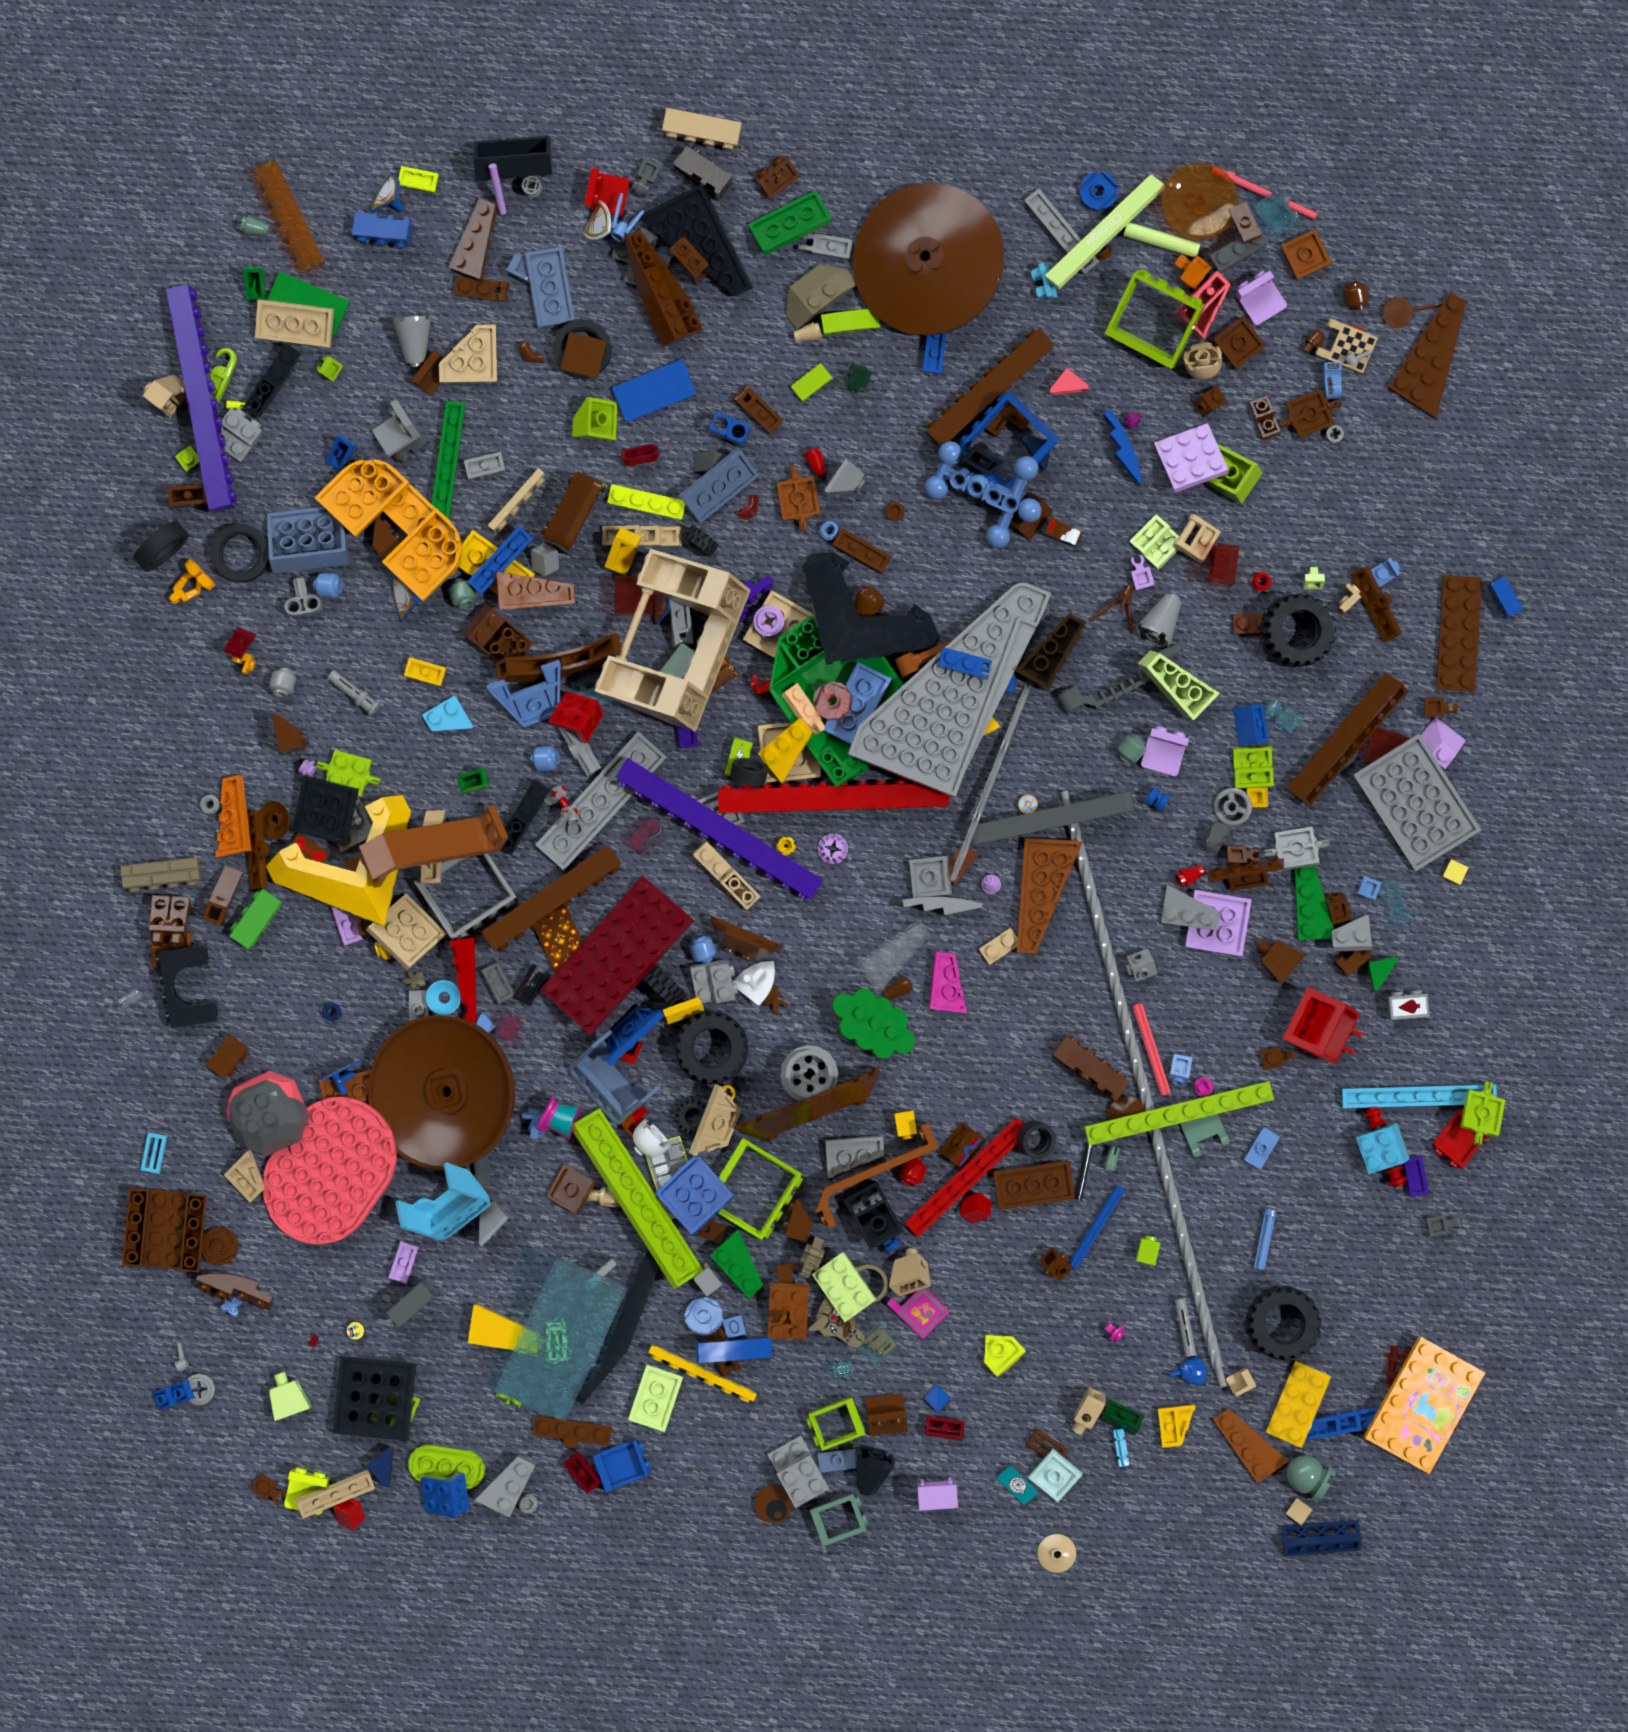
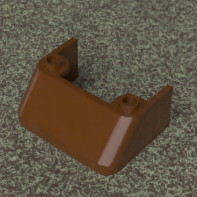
M579 471L570 475L567 482L570 485L550 524H546L541 532L544 535V543L570 556L573 555L571 548L601 490L606 491L604 482Z

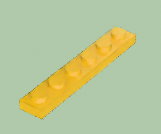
M653 1344L648 1352L652 1354L651 1358L661 1362L662 1359L668 1361V1366L679 1370V1368L687 1370L686 1374L696 1378L698 1375L704 1378L703 1382L711 1386L717 1384L721 1386L722 1391L728 1394L734 1392L739 1395V1399L748 1403L749 1400L754 1402L757 1393Z

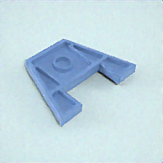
M559 660L541 666L546 679L545 682L510 693L506 681L503 679L486 685L487 689L523 727L548 719L560 702Z

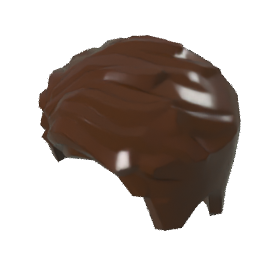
M870 586L862 587L858 590L854 600L856 612L863 616H874L877 611L880 614L886 603L880 591Z

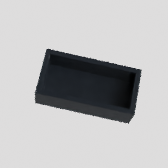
M550 136L474 141L473 160L476 180L488 181L491 179L490 164H496L500 179H509L510 177L527 178L535 175L543 177L552 174Z

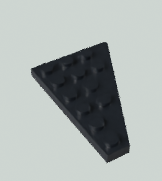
M703 183L645 212L639 219V221H642L671 246L682 237H685L709 264L703 272L709 274L718 284L725 287L735 297L753 288Z

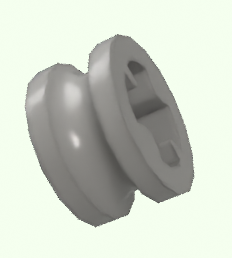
M1337 425L1329 427L1326 431V438L1330 443L1340 442L1344 435L1343 429ZM1332 429H1336V432L1339 431L1340 435L1337 436V439L1330 437Z

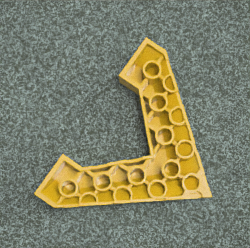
M403 795L382 797L365 806L373 821L366 842L382 833L407 829L411 810ZM297 843L279 851L266 866L275 884L287 887L292 891L310 896L317 901L350 912L355 916L373 921L385 927L398 870L388 874L381 887L373 888L361 860L356 872L305 859Z

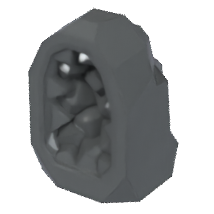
M1211 822L1205 850L1210 853L1219 851L1221 846L1227 843L1231 826Z

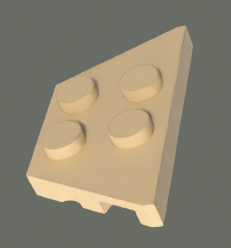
M715 1084L690 1148L689 1153L697 1156L698 1152L701 1151L709 1152L716 1148L728 1146L739 1118L741 1109L724 1092L723 1087Z

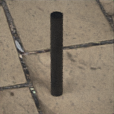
M1087 1142L1085 1143L1075 1199L1078 1200L1083 1198L1093 1145L1089 1146Z

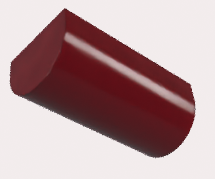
M927 1416L924 1435L963 1441L965 1421Z
M577 1451L563 1463L586 1494L602 1483L599 1475L580 1451Z

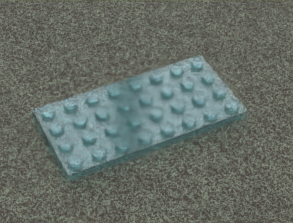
M556 1256L494 1392L559 1420L566 1421L628 1287Z

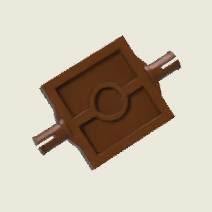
M1322 389L1285 402L1288 418L1278 421L1281 429L1292 425L1298 439L1335 425L1332 418V409L1340 407L1342 404L1339 398L1328 402L1324 397Z

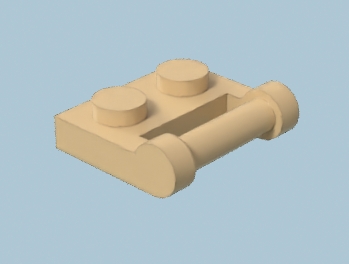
M1191 514L1180 537L1174 541L1173 547L1202 563L1221 531L1197 515ZM1194 526H1198L1200 529L1190 546L1187 545L1185 542Z

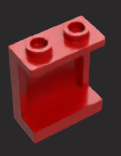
M1459 1108L1431 1144L1435 1147L1433 1151L1441 1157L1445 1155L1449 1158L1448 1163L1456 1169L1459 1167L1464 1169L1466 1167L1465 1164L1480 1147L1477 1144H1473L1476 1133L1460 1127L1463 1109ZM1483 1135L1482 1143L1485 1139H1488L1490 1136Z

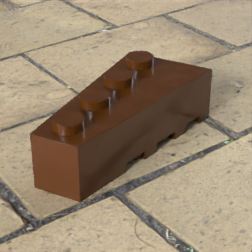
M1065 1036L1052 1055L1112 1100L1117 1101L1130 1083L1126 1080L1127 1076L1119 1070L1116 1072L1110 1068L1111 1064L1103 1058L1100 1061L1094 1057L1096 1053L1088 1047L1083 1049L1079 1046L1080 1041L1073 1036H1070V1038Z

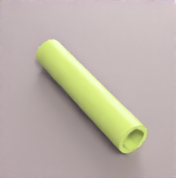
M1131 222L1126 225L1123 234L1124 237L1193 258L1197 256L1200 248V243Z

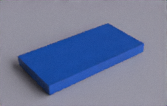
M683 359L612 387L626 424L697 395Z

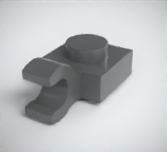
M1445 1214L1426 1218L1430 1237L1449 1234L1448 1228L1462 1225L1460 1217L1446 1219Z

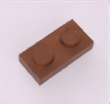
M1263 614L1233 615V634L1262 633L1259 625L1263 623Z

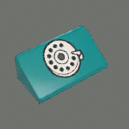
M1010 1464L997 1477L1023 1505L1038 1493Z

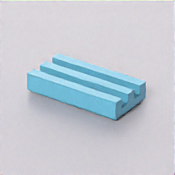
M148 1132L140 1170L160 1174L168 1136ZM154 1137L155 1141L149 1168H147L146 1163L151 1138ZM159 1139H162L157 1167L153 1169Z

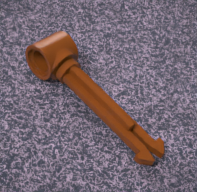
M954 639L922 653L913 654L910 652L895 659L894 661L902 678L919 671L923 664L930 662L941 652L943 647H946Z

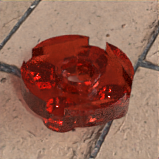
M832 681L817 689L813 702L817 713L824 719L832 721L842 720L851 709L853 696L842 683ZM836 696L837 703L830 706L829 699H833Z

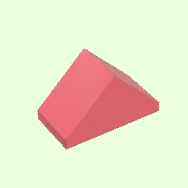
M1066 368L1051 387L1049 396L1086 392L1089 389L1088 384Z

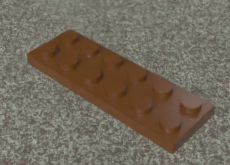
M1443 575L1436 679L1437 690L1475 692L1482 577Z

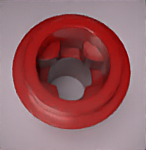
M816 447L804 453V459L812 468L816 477L827 472L822 450L820 451Z
M1202 865L1179 870L1175 874V878L1181 888L1188 887L1205 875V871Z

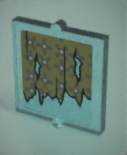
M880 1322L865 1335V1341L858 1349L863 1353V1358H867L876 1368L901 1346L893 1338L892 1332L889 1333Z

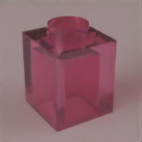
M512 1012L510 1015L505 1014L495 1035L513 1043L524 1022L520 1021V1016Z

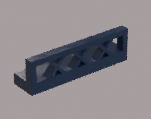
M1358 1520L1281 1526L1284 1556L1361 1550L1362 1538ZM1346 1527H1355L1356 1533L1348 1534L1344 1530ZM1333 1529L1336 1533L1335 1535H1328L1325 1531ZM1308 1530H1313L1318 1534L1315 1537H1309L1305 1533ZM1286 1532H1295L1298 1536L1287 1539Z

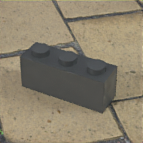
M1258 227L1262 234L1260 238L1243 244L1240 237L1211 254L1208 261L1214 271H1218L1221 274L1267 247L1269 242L1261 228Z

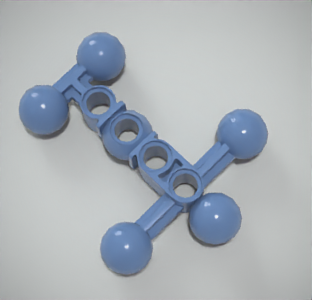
M951 441L941 445L938 452L941 463L936 475L931 476L926 481L925 492L931 499H942L948 493L947 478L954 488L962 489L963 492L967 491L972 498H982L981 500H986L988 504L1003 510L997 525L991 526L987 531L986 539L989 545L993 548H1003L1009 543L1010 533L1008 527L1017 509L1019 517L1024 522H1035L1039 519L1042 511L1040 503L1030 498L1023 500L1021 496L1027 481L1033 479L1038 473V464L1034 458L1024 456L1016 461L1014 470L1017 477L1012 489H1009L1000 484H993L994 482L992 481L989 483L988 479L983 475H974L973 472L970 473L965 468L958 470L951 468L952 465L959 463L962 458L961 447L956 442ZM957 475L963 476L964 482H960L957 479ZM974 483H979L981 490H977ZM996 491L999 498H994L991 492ZM1009 499H1013L1016 502V506L1010 505Z

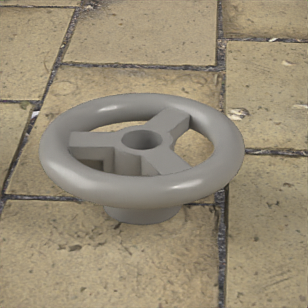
M1227 788L1221 791L1214 802L1216 817L1223 824L1230 826L1244 823L1252 811V803L1249 796L1238 788ZM1234 794L1240 795L1245 800L1246 808L1239 806V803L1234 798ZM1228 795V801L1225 802L1223 807L1224 811L1220 812V802L1224 796ZM1231 803L1235 805L1234 811L1229 808ZM1238 812L1244 814L1237 820L1225 818L1227 815H1234Z

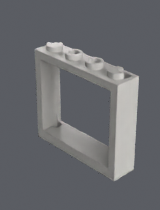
M489 853L483 854V857L509 896L456 931H454L425 887L426 884H421V877L414 881L452 940L464 938L468 935L466 931L471 928L474 930L478 929L483 925V920L488 917L490 920L500 914L498 910L503 907L508 909L516 903L514 900L517 899V896ZM468 857L443 862L442 874Z

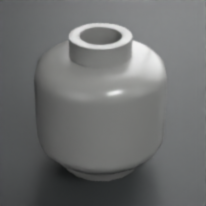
M280 668V670L272 673L269 689L273 692V695L286 698L294 691L296 677L291 673L290 669Z

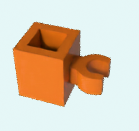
M1181 254L1174 263L1179 268L1185 270L1180 277L1187 287L1194 289L1200 285L1212 268L1211 265L1199 256H1196L1190 262Z

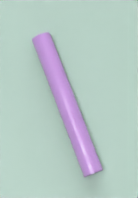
M490 164L489 170L500 215L506 214V207L496 164Z

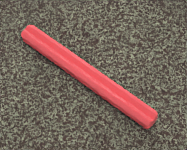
M1138 1003L1133 1005L1132 1008L1160 1094L1164 1096L1171 1091L1143 1004Z

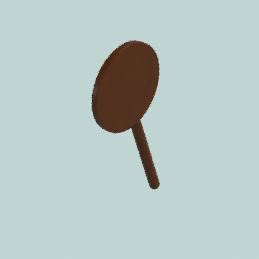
M1395 297L1385 303L1382 316L1389 326L1401 328L1410 322L1413 311L1439 307L1443 302L1412 308L1406 299Z

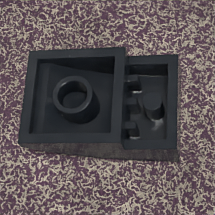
M877 1181L843 1199L870 1250L904 1232Z

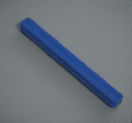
M1117 1185L1069 1261L1074 1267L1073 1270L1078 1269L1125 1193L1122 1187Z

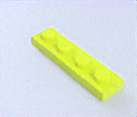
M612 484L607 504L682 520L685 503L682 500Z

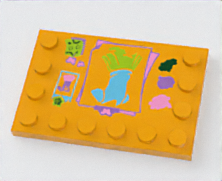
M1419 1336L1363 1437L1430 1474L1485 1372Z

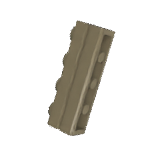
M198 857L121 866L123 889H128L129 893L139 892L140 888L147 887L148 890H158L160 885H167V888H176L178 883L194 886L197 885V881H202L200 858Z

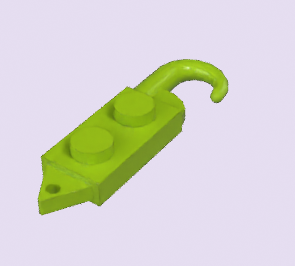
M222 348L216 354V357L223 353L229 354L230 360L227 366L214 367L212 373H210L211 380L215 383L216 391H214V396L218 403L221 401L237 363L236 353L230 348Z

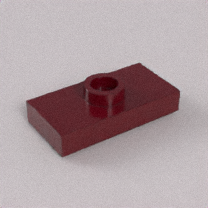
M238 627L225 646L224 652L242 659L254 642L256 634Z

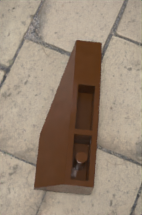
M642 231L624 236L640 297L662 346L666 347L702 331L701 323L687 294Z

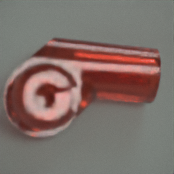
M758 495L749 496V505L738 511L740 519L749 520L757 514Z

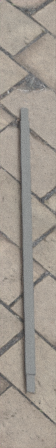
M1032 684L1026 689L1024 688L955 863L950 878L953 881H956L959 870L962 867Z

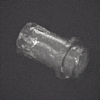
M132 988L129 993L118 998L117 1001L124 1010L137 1000L141 1001L143 995L138 988Z

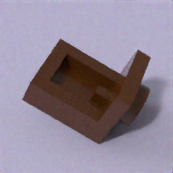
M1215 386L1195 400L1193 405L1202 418H1205L1225 404L1227 400L1218 387Z

